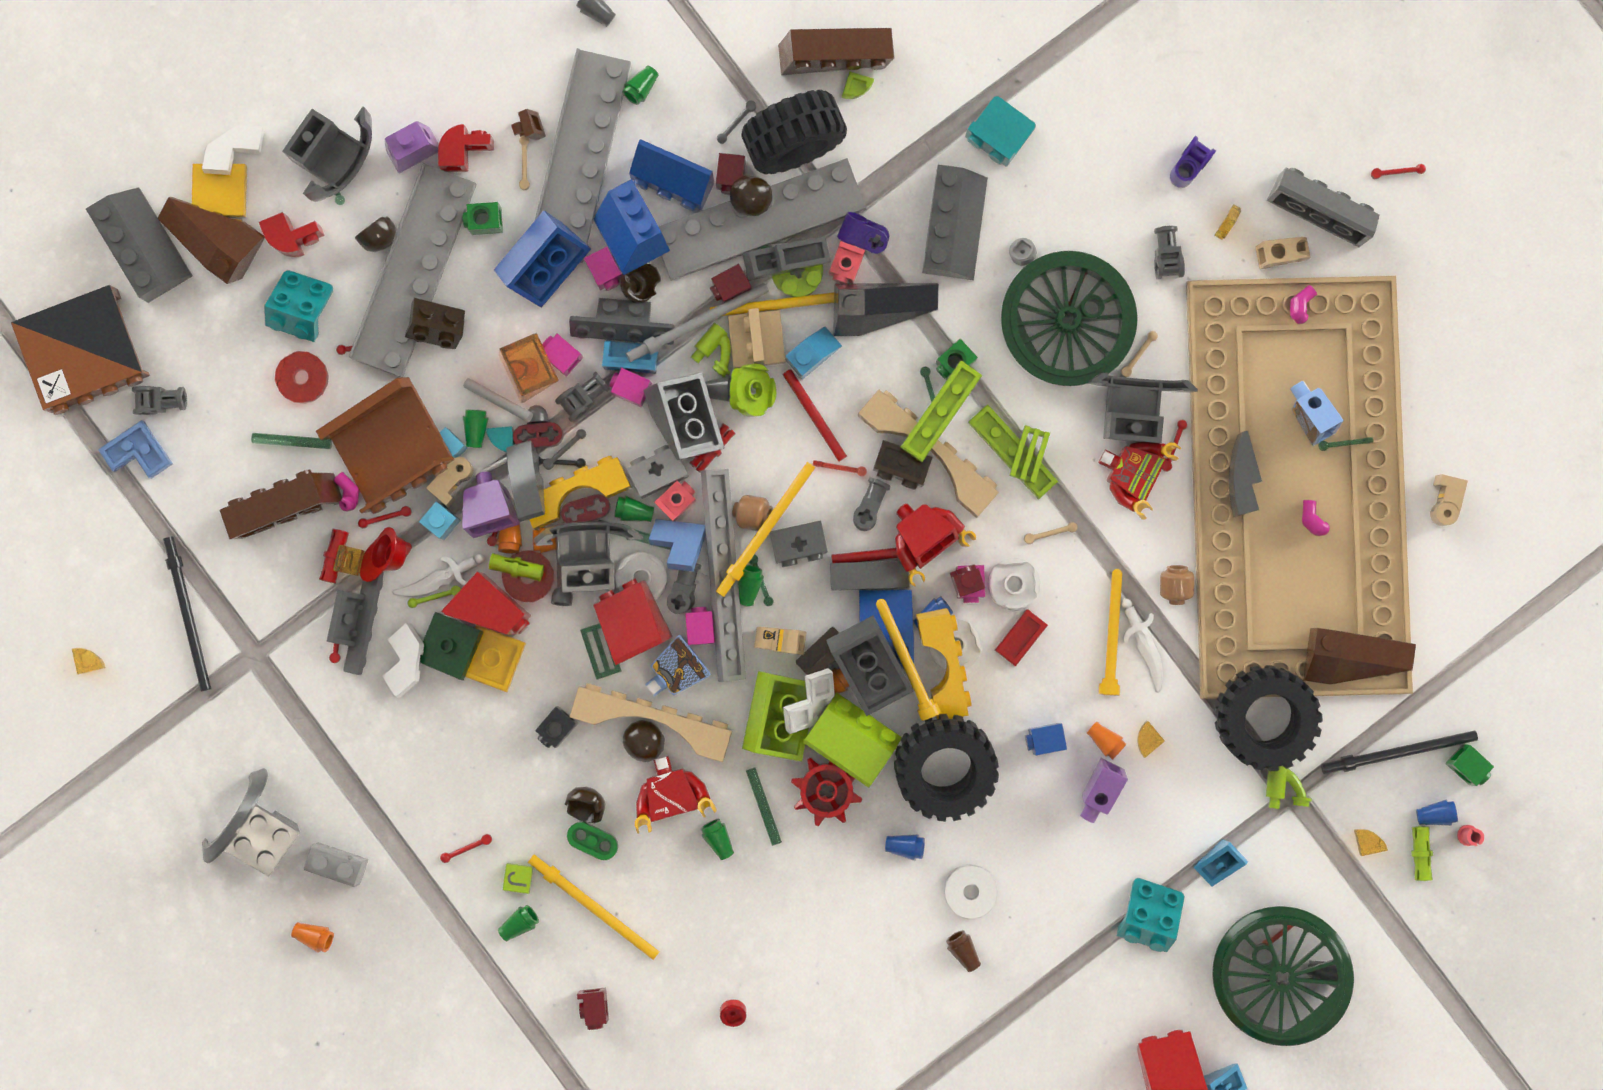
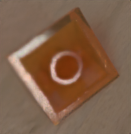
M537 333L499 348L500 360L520 403L526 402L559 381Z

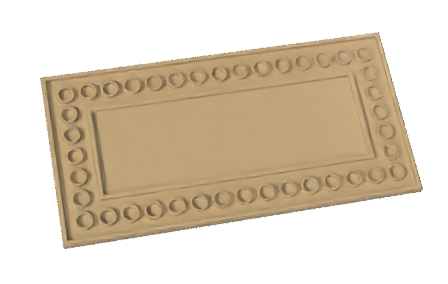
M1396 276L1187 281L1189 381L1198 389V392H1190L1200 699H1217L1220 692H1226L1227 687L1225 684L1229 680L1234 682L1238 679L1236 674L1241 671L1248 673L1250 672V667L1255 666L1265 668L1266 665L1275 666L1277 669L1283 668L1303 680L1310 628H1323L1411 643ZM1311 285L1317 292V295L1307 302L1308 320L1303 324H1297L1290 316V301L1305 287ZM1301 381L1306 383L1310 391L1321 388L1344 420L1336 434L1315 446H1312L1292 411L1297 399L1290 389ZM1248 431L1262 482L1252 485L1259 510L1233 517L1229 494L1230 461L1237 435ZM1303 500L1317 501L1316 515L1329 524L1328 534L1315 536L1303 526ZM1412 670L1331 685L1303 681L1314 691V696L1413 694ZM1266 695V696H1263V697H1281V696H1279V695Z

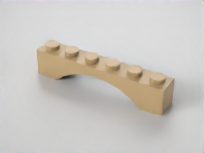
M878 390L858 413V417L875 432L895 434L906 438L917 424L915 420L918 418L910 409H901L896 404L898 400L887 390L884 393ZM937 440L930 451L942 463L949 474L955 490L956 501L977 518L999 493L995 489L997 484L987 476L982 478L975 472L977 467L968 459L962 461L955 455L957 450L948 442L942 444Z
M586 683L585 687H578L570 718L594 725L609 719L627 716L653 719L678 732L691 745L697 755L720 762L724 761L732 730L727 729L728 724L713 720L711 725L702 722V716L688 713L687 717L677 715L678 709L662 705L661 710L651 707V701L637 698L636 702L626 700L627 694L613 690L611 695L600 692L602 687Z

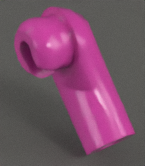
M1311 285L1305 287L1290 301V316L1297 324H1303L1308 320L1307 302L1317 295V292Z
M341 472L333 480L343 490L339 506L343 511H351L358 505L359 488L344 472Z
M1303 500V526L1315 536L1328 534L1329 524L1316 515L1317 501Z

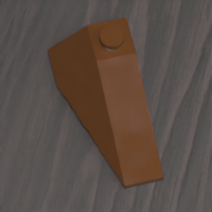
M168 197L157 218L208 271L226 284L243 279L265 239L264 235L245 221L222 216L221 213L201 209L197 205L174 197Z
M1310 628L1303 681L1331 685L1413 670L1416 644L1343 631Z

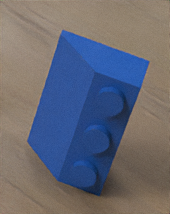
M642 139L639 140L629 172L635 186L643 190H647L649 187L656 190V194L663 199L670 201L671 198L680 201V205L688 210L694 211L696 208L702 211L715 183L713 171Z
M632 179L608 191L593 219L623 275L670 251L660 228Z
M543 211L496 266L494 271L506 287L542 308L591 248L561 221Z

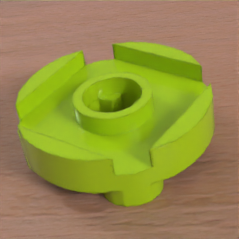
M823 264L806 268L801 273V278H797L796 275H791L789 272L772 276V280L777 289L791 297L807 296L812 294L821 283Z
M746 364L732 371L730 405L742 415L748 417L762 416L775 402L776 383L774 378L769 377V374L766 372L769 370L761 364ZM751 386L756 389L755 394H751Z

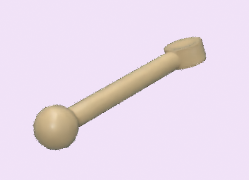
M525 135L519 139L522 145V180H520L519 186L522 190H527L530 187V183L527 180V145L530 140Z
M1155 331L1148 333L1147 340L1129 365L1122 368L1121 374L1123 377L1131 375V369L1152 341L1158 338Z
M1071 522L1068 526L1035 535L1029 533L1025 535L1024 541L1027 544H1032L1034 540L1067 531L1076 532L1078 526L1075 522Z

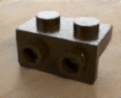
M414 298L411 303L410 321L405 337L417 342L437 345L445 349H456L463 336L465 310Z
M883 440L873 471L877 472L876 476L887 481H891L892 477L902 481V486L916 490L917 486L922 488L933 457L927 455L923 462H920L901 449V446Z
M831 627L804 652V655H801L796 660V664L806 675L827 669L835 661L826 641L839 634L835 627Z

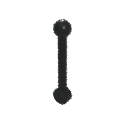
M539 457V466L543 464L545 459ZM583 458L577 460H556L554 465H574L582 468L585 467L586 461Z

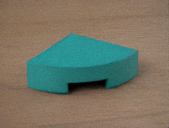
M512 426L486 428L489 440L498 449L507 452V447L515 445Z

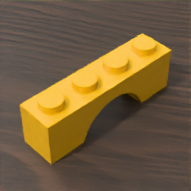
M607 456L597 461L598 466L588 469L585 466L574 471V476L564 480V477H560L549 482L550 487L544 489L545 515L529 519L532 528L538 530L539 527L543 528L560 520L562 503L575 490L592 488L598 490L607 498H611L631 489L632 487L619 458L613 459L612 456Z
M947 608L916 614L923 646L938 650L946 659V672L943 679L930 690L933 702H937L941 711L939 714H947L949 719H953L954 715L969 716L967 707H971L972 703L969 691H964L963 682L967 681L965 667L960 666L958 657L962 656L960 641H955L953 631L958 630L955 615L950 616Z

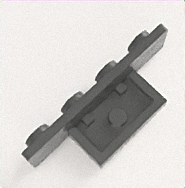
M599 298L596 318L570 316L569 319L570 336L630 341L634 343H643L644 340L652 336L656 338L674 329V325L650 322L651 302L634 303L631 300ZM674 341L668 343L667 345H673Z
M383 572L371 582L362 581L360 594L337 590L327 642L348 646L344 672L362 675L363 668L366 665L368 644L372 638L373 621L378 609L377 603L380 590L383 586Z

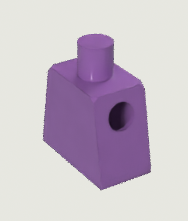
M419 121L413 122L385 138L386 152L398 173L438 153L439 144L430 127Z
M490 472L478 473L476 475L477 485L465 489L463 493V529L471 537L477 538L519 525L517 513L508 489L499 480H492Z
M1100 758L1082 794L1083 802L1086 804L1080 815L1083 819L1095 823L1100 812L1106 815L1109 814L1128 781L1125 769ZM1104 793V796L1096 797L1097 794Z

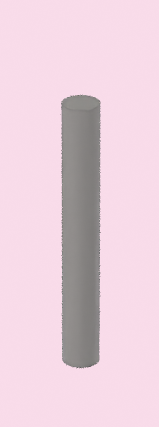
M469 378L464 382V388L526 422L531 421L533 417L532 412Z

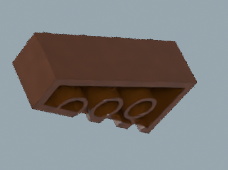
M892 28L790 29L778 45L781 75L858 70L861 68L881 70L885 69L894 59Z
M310 469L295 474L296 479L291 481L283 479L273 483L274 488L269 490L262 488L251 492V497L247 499L240 497L228 501V506L219 511L229 539H243L274 528V522L277 524L291 522L297 519L296 514L298 513L299 515L316 513L323 510L321 506L323 504L338 505L339 501L342 500L339 486L333 481L335 478L334 473H312Z

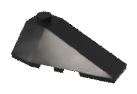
M834 284L833 336H861L938 310L939 284Z

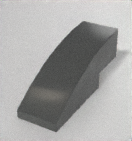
M825 236L778 244L770 248L748 251L743 255L748 281L831 262Z
M1248 431L1237 435L1230 461L1229 494L1233 517L1259 510L1252 485L1262 482Z
M532 441L507 447L510 485L519 522L545 515L543 478L539 472V455Z
M900 561L830 563L831 591L909 588V572L904 570Z

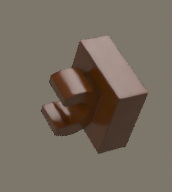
M529 109L518 112L520 122L511 125L514 135L519 134L520 137L525 135V137L534 140L546 137L538 112Z

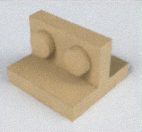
M759 308L748 309L749 314L728 316L734 369L746 364H761L765 366L786 363L780 310L759 312Z

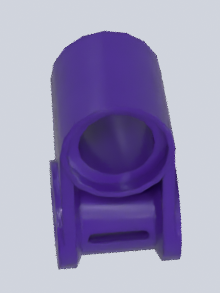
M1195 135L1181 154L1182 156L1171 170V183L1178 188L1190 185L1215 154L1216 150L1214 148L1210 150L1199 142L1198 137ZM1178 169H1186L1189 173V178L1182 177Z
M847 212L837 235L841 241L875 254L881 253L886 249L890 236L886 227L854 212ZM876 235L881 236L878 243L873 242Z

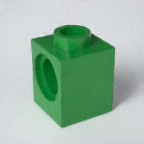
M498 202L466 204L467 212H463L464 228H468L471 235L503 233L502 209ZM482 213L488 214L489 217L486 223H476L478 215Z
M960 338L936 360L938 365L936 370L947 380L955 369L948 364L950 356L959 357L968 366L975 363L978 357Z
M1462 744L1445 763L1471 786L1483 785L1491 777L1490 771L1494 768L1475 748L1466 744Z

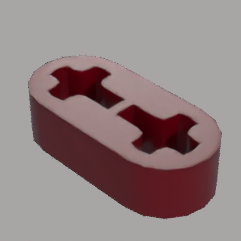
M553 422L521 425L513 433V440L516 445L523 443L518 438L523 435L524 430H527V433L530 435L536 434L537 438L528 439V441H532L535 449L558 446L564 438L562 428ZM549 428H553L555 432L559 433L552 442H550L548 437H541L540 434L548 433Z
M600 494L571 501L562 507L561 517L565 523L598 520L609 514L611 509L610 502L605 496ZM597 499L606 505L602 508V513L600 514L596 510H587L588 507L595 505V500ZM570 507H574L575 510L584 509L585 513L578 514L576 521L566 517V514L570 512Z

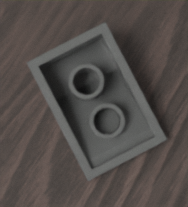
M703 373L658 382L643 390L650 414L677 461L724 449Z
M874 615L826 640L835 661L866 716L914 692Z

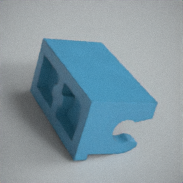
M606 340L604 342L602 367L604 370L620 371L623 368L630 372L656 374L658 352L652 355L648 353L630 362L626 353L642 344Z

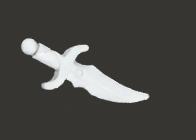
M477 554L475 558L471 557L457 564L451 558L441 557L440 560L447 562L450 566L449 568L436 570L424 579L404 588L393 590L392 593L402 596L427 594L438 590L442 585H449L454 579L460 584L465 585L468 581L464 580L462 573L476 567L478 564H482L485 558L482 554Z
M1124 599L1122 607L1125 608L1124 611L1131 627L1125 632L1123 641L1127 643L1129 637L1132 634L1135 635L1137 649L1150 670L1155 691L1158 693L1162 682V664L1158 649L1152 642V634L1146 629L1153 622L1154 615L1150 613L1148 619L1141 622L1134 606H1132V601Z

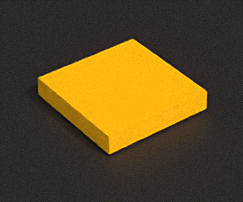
M193 164L192 204L210 212L221 213L225 217H246L247 166L245 164H232L230 175L204 173L202 170L203 164Z
M476 625V629L484 632L465 677L508 692L526 643Z

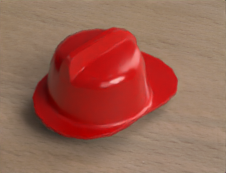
M385 528L362 556L359 566L361 579L371 582L379 577L383 571L400 569L411 551L412 545L403 538L396 536L393 528Z

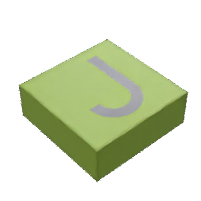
M507 863L503 890L529 894L533 866Z

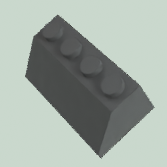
M938 164L922 273L974 280L988 177L965 168Z
M1285 168L1280 173L1266 201L1357 247H1361L1373 238L1380 214L1374 212L1373 207L1350 200L1351 197L1344 192H1334L1328 189L1327 184L1320 180L1314 179L1312 181L1304 177V173L1296 168Z
M139 187L107 195L86 208L87 213L140 299L149 303L193 276Z

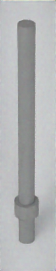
M762 283L656 338L652 336L644 340L642 345L626 353L628 360L632 362L648 353L652 355L660 351V347L768 293V287L765 283Z

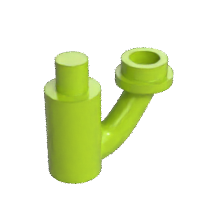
M714 322L694 346L697 350L692 354L691 358L699 364L704 356L709 358L715 349L720 346V362L715 360L712 369L722 377H725L727 374L729 375L731 373L728 370L731 343L727 336L728 333Z
M1279 766L1278 771L1268 770L1266 797H1270L1269 808L1280 809V799H1285L1286 782L1290 783L1296 793V796H1292L1293 805L1309 807L1312 798H1307L1306 792L1294 772L1290 769H1285L1283 766Z

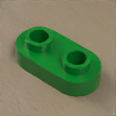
M577 822L568 829L567 840L569 844L597 859L609 860L618 851L617 839L612 834L586 822ZM578 830H583L586 833L584 840L577 838ZM607 841L610 844V849L608 851L602 850L600 847L601 842Z

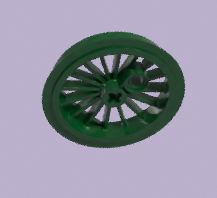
M1059 251L1035 259L1016 275L1007 289L1003 300L1001 325L1008 349L1015 360L1027 372L1051 384L1079 386L1088 384V380L1100 373H1111L1127 356L1136 335L1137 307L1133 293L1126 280L1109 263L1084 252ZM1066 270L1080 272L1070 306L1068 303ZM1061 271L1064 307L1047 276L1050 272ZM1088 274L1097 279L1098 283L1075 308L1084 275ZM1039 277H1042L1058 308L1037 292L1030 284ZM1100 285H1104L1111 296L1103 300L1100 296L1093 293ZM1024 291H1029L1053 313L1020 303ZM1089 301L1095 302L1098 306V313L1089 314L1085 310V303ZM1115 301L1118 314L1101 315L1104 312L1105 304ZM1018 308L1052 319L1022 322ZM1065 314L1067 317L1073 316L1074 320L1071 325L1068 322L1063 323L1062 320ZM1119 320L1118 334L1082 322ZM1055 324L1031 337L1028 336L1025 330V326ZM1081 328L1114 338L1115 343L1110 351H1107ZM1057 329L1037 352L1031 341ZM1061 332L1051 366H1048L1040 355ZM1065 334L1067 338L1069 370L1055 368ZM1071 334L1088 365L1086 368L1074 370ZM1078 334L1100 351L1104 358L1093 364Z
M1275 906L1259 909L1247 914L1233 924L1225 933L1218 945L1213 961V985L1222 1010L1242 1032L1267 1044L1295 1046L1320 1038L1341 1020L1351 1001L1354 988V971L1350 954L1344 942L1329 924L1305 910ZM1283 925L1281 964L1267 930V926ZM1291 925L1302 928L1301 937L1286 964L1287 926ZM1262 928L1268 944L1261 943L1256 945L1248 935ZM1310 932L1321 942L1291 967L1306 934ZM1244 939L1253 947L1252 959L1235 951ZM1323 946L1327 947L1333 957L1330 961L1295 971ZM1262 949L1270 951L1272 960L1269 963L1259 962L1256 957L1258 951ZM1235 956L1268 974L1230 971L1229 964L1231 958ZM1336 965L1338 979L1330 980L1296 976ZM1280 971L1282 974L1288 972L1289 982L1285 983L1283 980L1278 982L1277 972ZM1229 976L1269 980L1231 991ZM1297 982L1337 985V987L1328 997H1325ZM1270 985L1243 1009L1240 1008L1234 998L1236 995ZM1294 987L1323 1002L1314 1010ZM1275 989L1259 1023L1250 1018L1246 1012ZM1289 990L1310 1011V1014L1301 1021ZM1280 991L1278 1029L1267 1027L1263 1023ZM1284 992H1286L1297 1024L1287 1030L1283 1029Z

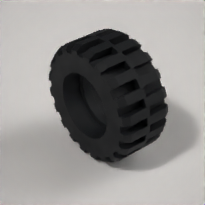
M811 90L806 93L795 94L790 98H784L780 102L773 103L765 110L756 113V116L751 117L744 124L741 137L754 168L760 173L767 175L769 173L786 172L824 156L828 151H832L843 142L847 134V126L833 95L826 90Z
M1266 665L1265 668H1260L1259 666L1250 667V672L1245 673L1241 671L1236 674L1238 679L1234 682L1229 680L1225 684L1227 687L1226 692H1220L1217 698L1220 704L1219 707H1215L1214 715L1217 717L1215 722L1216 730L1219 732V738L1227 749L1243 764L1251 765L1254 769L1261 771L1264 768H1267L1269 771H1278L1279 766L1288 769L1293 767L1292 761L1298 759L1300 762L1304 760L1306 756L1303 753L1307 749L1311 751L1314 749L1316 744L1313 742L1315 736L1320 737L1322 731L1318 727V723L1323 722L1322 713L1318 711L1321 705L1318 698L1313 695L1314 691L1290 671L1283 668L1277 669L1275 666ZM1266 695H1279L1283 697L1291 709L1290 721L1284 732L1268 741H1258L1252 738L1245 729V717L1250 706L1256 700Z
M939 714V719L933 720L930 718L924 720L925 723L921 726L915 723L911 726L912 733L910 735L905 733L902 736V746H897L895 751L894 770L905 801H909L910 807L914 811L918 812L921 810L922 815L928 819L935 815L937 821L946 822V817H952L953 821L961 820L960 815L967 813L969 817L975 814L974 809L977 806L983 808L987 804L985 797L987 795L993 796L996 790L993 783H997L999 778L997 771L999 767L998 759L986 733L982 729H978L976 723L971 720L965 722L963 717L959 715H954L953 719H949L947 714ZM953 748L965 752L969 756L971 764L967 774L959 782L950 786H935L926 782L922 777L921 770L924 762L936 751Z

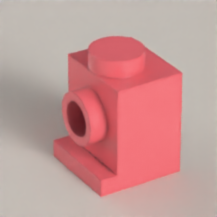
M840 241L829 270V275L833 276L832 280L840 284L854 283L865 250ZM845 259L851 262V266L848 268L841 265V262Z
M676 481L654 503L672 521H676L696 502V499L693 497L696 492L687 482L684 481L680 484ZM675 494H679L682 497L681 502L678 504L672 502V497Z

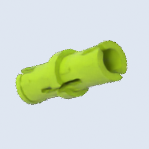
M492 553L488 569L511 574V577L514 578L520 576L540 582L544 572V565L523 561L520 557H515L514 559Z
M1429 826L1412 827L1413 850L1411 851V856L1414 857L1416 881L1433 880L1431 870L1433 850L1430 849Z

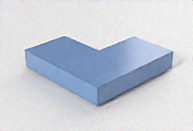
M142 420L98 449L113 472H116L136 458L148 478L152 479L173 464L145 421Z
M656 519L649 537V543L654 546L672 548L667 560L668 569L693 572L706 536L705 525Z

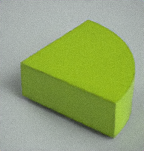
M849 71L842 98L855 99L861 97L872 87L874 78Z

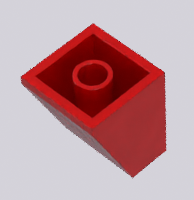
M478 571L441 611L447 616L508 635L517 633L520 635L530 625L528 619L531 617L525 609L485 573Z
M635 578L623 584V591L614 594L613 590H610L598 596L600 602L593 605L615 665L673 637L645 580L638 583Z
M1175 1030L1169 1032L1167 1037L1157 1039V1036H1149L1141 1040L1142 1043H1138L1137 1052L1146 1090H1208L1190 1031L1183 1033V1030Z

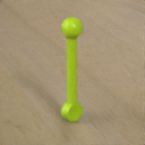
M456 585L451 590L419 599L410 598L407 603L410 608H415L420 603L449 595L455 596L461 588Z

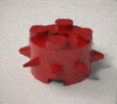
M810 757L807 759L809 771L806 772L804 778H792L791 780L792 784L801 789V799L794 806L795 810L807 808L810 813L814 814L815 826H819L825 817H836L839 821L845 823V810L849 807L850 803L862 802V798L853 792L852 782L855 778L831 761L828 764H817ZM825 783L827 786L832 785L834 787V790L831 791L833 795L827 797L826 794L820 795L821 785Z

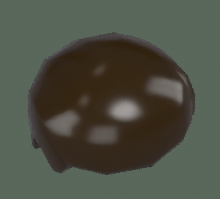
M742 176L733 183L730 190V202L738 213L747 216H759L768 210L772 202L771 186L762 178Z
M388 216L380 217L356 235L355 239L366 251L378 252L392 244L396 234V227Z
M648 262L625 275H621V291L632 302L644 303L656 295L655 287L661 281V277L657 267Z
M639 720L631 723L624 731L623 746L627 753L637 761L650 762L657 759L664 750V735L652 722Z
M575 787L567 794L565 805L567 806L568 804L567 813L570 816L587 823H598L602 820L605 800L595 789Z

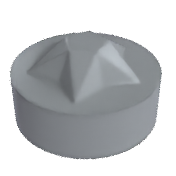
M1017 239L1009 248L1010 257L1017 265H1028L1036 257V248L1030 239Z

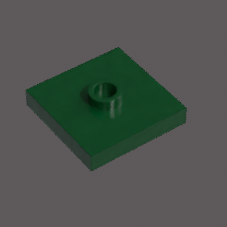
M435 612L423 640V655H420L419 663L464 681L484 631Z

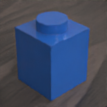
M1062 723L1029 728V735H1025L1028 751L1032 750L1033 755L1037 756L1067 750Z

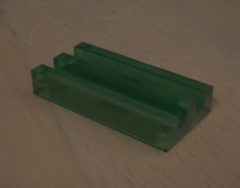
M600 623L580 630L596 680L622 672L620 664L615 665L614 661V669L610 670L598 633V629H601ZM589 632L593 633L605 672L600 673L588 636Z

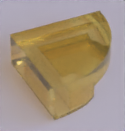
M1235 204L1232 205L1214 236L1221 240L1225 239L1241 213L1240 207Z
M85 648L72 649L77 674L106 668L103 660L91 650Z
M1149 721L1144 722L1141 726L1137 738L1139 751L1143 758H1146L1165 742Z
M1354 829L1360 856L1388 851L1385 842L1374 832L1365 829Z

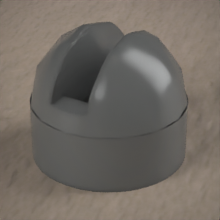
M534 405L528 409V411L533 413V417L527 424L548 422L547 412L543 407Z
M557 587L552 593L551 604L572 606L573 595L571 592L562 593Z

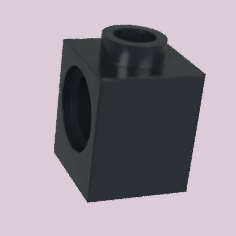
M556 706L535 730L539 734L537 739L547 748H550L551 745L557 748L577 726L578 722L570 718V715L562 708ZM553 721L558 722L562 727V732L557 737L552 736L548 730L550 723Z

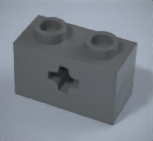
M821 520L770 532L776 564L782 563V567L798 564L797 559L806 557L808 562L823 559V554L828 552ZM796 538H800L801 542L807 543V545L803 546V551L798 552L797 548L791 547L795 543Z

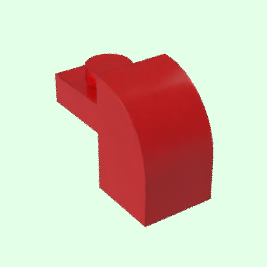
M464 124L453 126L440 139L438 146L439 168L445 172H468V151L494 150V139L491 134H487L486 131L482 130L471 131V134H468Z
M283 212L259 222L267 242L278 252L289 257L304 256L301 245H313L319 241L320 237L325 236L321 226L316 221L294 229L289 217Z

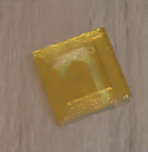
M339 545L333 570L359 576L364 550Z

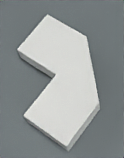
M236 125L208 144L202 166L203 172L230 175L235 152L260 154L265 132L263 127Z
M409 623L404 624L388 638L400 661L382 676L393 695L399 698L419 682L420 655H423L424 643L412 624Z
M829 668L806 675L807 699L783 707L785 729L789 734L814 726L819 719L818 714L834 697L833 672Z

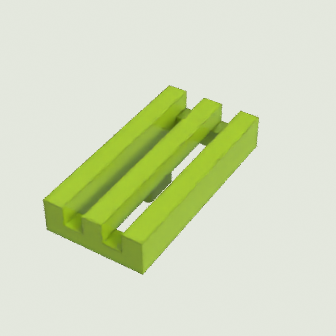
M1027 425L1024 426L1009 476L1033 484L1036 482L1050 436L1049 432H1044L1037 428L1034 429ZM1028 433L1033 436L1020 474L1017 473ZM1038 436L1043 438L1030 477L1027 476Z

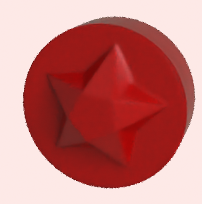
M733 999L721 1005L720 1019L723 1024L737 1027L745 1022L747 1014L744 1003Z

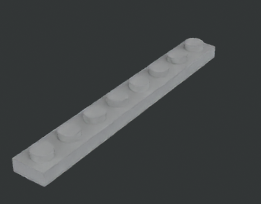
M729 469L701 471L718 682L746 679L738 581H735L725 597L716 592L727 575V569L731 564L734 565L736 563Z

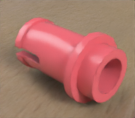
M1463 825L1458 830L1457 838L1465 846H1478L1477 844L1481 845L1483 843L1484 834L1474 826Z

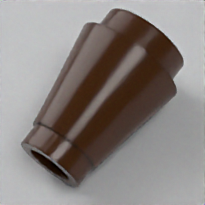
M964 930L954 933L946 940L948 944L947 949L967 972H972L981 965L971 936L966 934Z

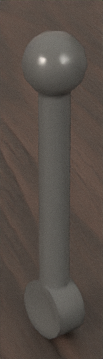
M748 101L743 112L724 133L717 136L719 143H725L727 136L749 112H753L756 109L754 101Z
M579 429L576 432V436L551 459L547 458L543 461L544 468L547 470L552 469L554 462L579 439L586 437V431Z

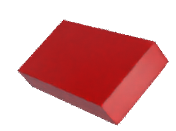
M1026 609L995 648V651L1012 665L1016 666L1048 625L1030 610Z

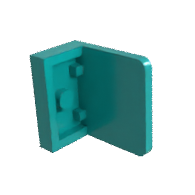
M995 96L976 122L973 121L970 124L965 137L972 146L977 149L981 148L988 153V156L994 162L1002 163L1007 167L1035 130L1036 124L1005 100Z
M290 270L285 271L264 305L265 326L275 331L294 335L299 339L315 342L319 335L318 318L333 293V286Z
M1136 878L1132 883L1126 916L1118 926L1116 936L1122 937L1130 943H1140L1149 946L1157 952H1168L1177 940L1185 898L1184 894L1180 891Z

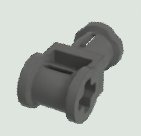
M1162 226L1154 229V233L1157 234L1158 248L1155 250L1154 260L1156 279H1162V276L1178 275L1179 278L1184 277V257L1181 246L1176 245L1175 232L1178 231L1177 226Z
M594 372L590 380L582 386L578 383L574 387L569 388L555 402L564 408L569 415L570 422H573L595 404L592 400L602 392H608L610 388L599 374ZM569 400L575 405V409L571 406Z
M154 386L132 387V392L135 393V409H133V414L135 415L164 413L167 408L186 410L187 394L184 387H178L177 390H165L162 387Z
M872 477L868 479L869 487L853 516L855 527L861 531H869L875 526L877 513L886 491L891 488L889 484ZM865 512H868L869 518L872 521H866L865 524L860 523L861 518L858 515H864Z
M696 563L693 572L679 570L672 592L667 598V606L671 612L682 614L694 606V592L696 588L694 583L697 571L701 569L700 564ZM681 595L682 600L686 602L682 606H680V601L676 600Z

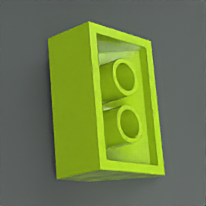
M758 671L742 749L753 753L802 762L805 749L803 741L808 735L809 728L789 734L785 729L783 707L807 699L806 683L804 680Z
M836 693L803 743L869 788L895 751L902 737L871 715L866 716L861 708L839 693Z

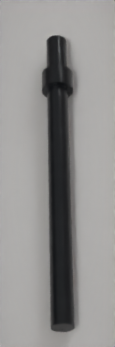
M174 536L163 538L168 557L165 561L167 569L171 570L201 692L211 689L181 569V567H184L182 557L178 556Z
M1474 730L1355 757L1353 755L1342 756L1340 760L1321 764V770L1323 774L1341 770L1349 772L1356 770V767L1478 741V735Z

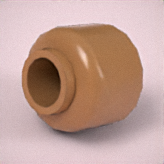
M744 495L739 502H735L732 516L736 518L737 525L740 528L758 531L772 512L773 507L769 505L766 498Z
M1183 565L1167 566V570L1163 571L1160 575V596L1169 600L1171 605L1185 604V600H1189L1194 596L1193 572Z

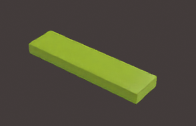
M960 361L900 448L920 462H923L974 389L982 374L963 361Z
M987 404L968 423L1011 469L1020 439ZM1026 445L1024 446L1017 473L1020 474L1028 453ZM1034 454L1027 472V476L1030 477L1037 458ZM1042 463L1034 484L1021 480L1038 500L1059 482Z

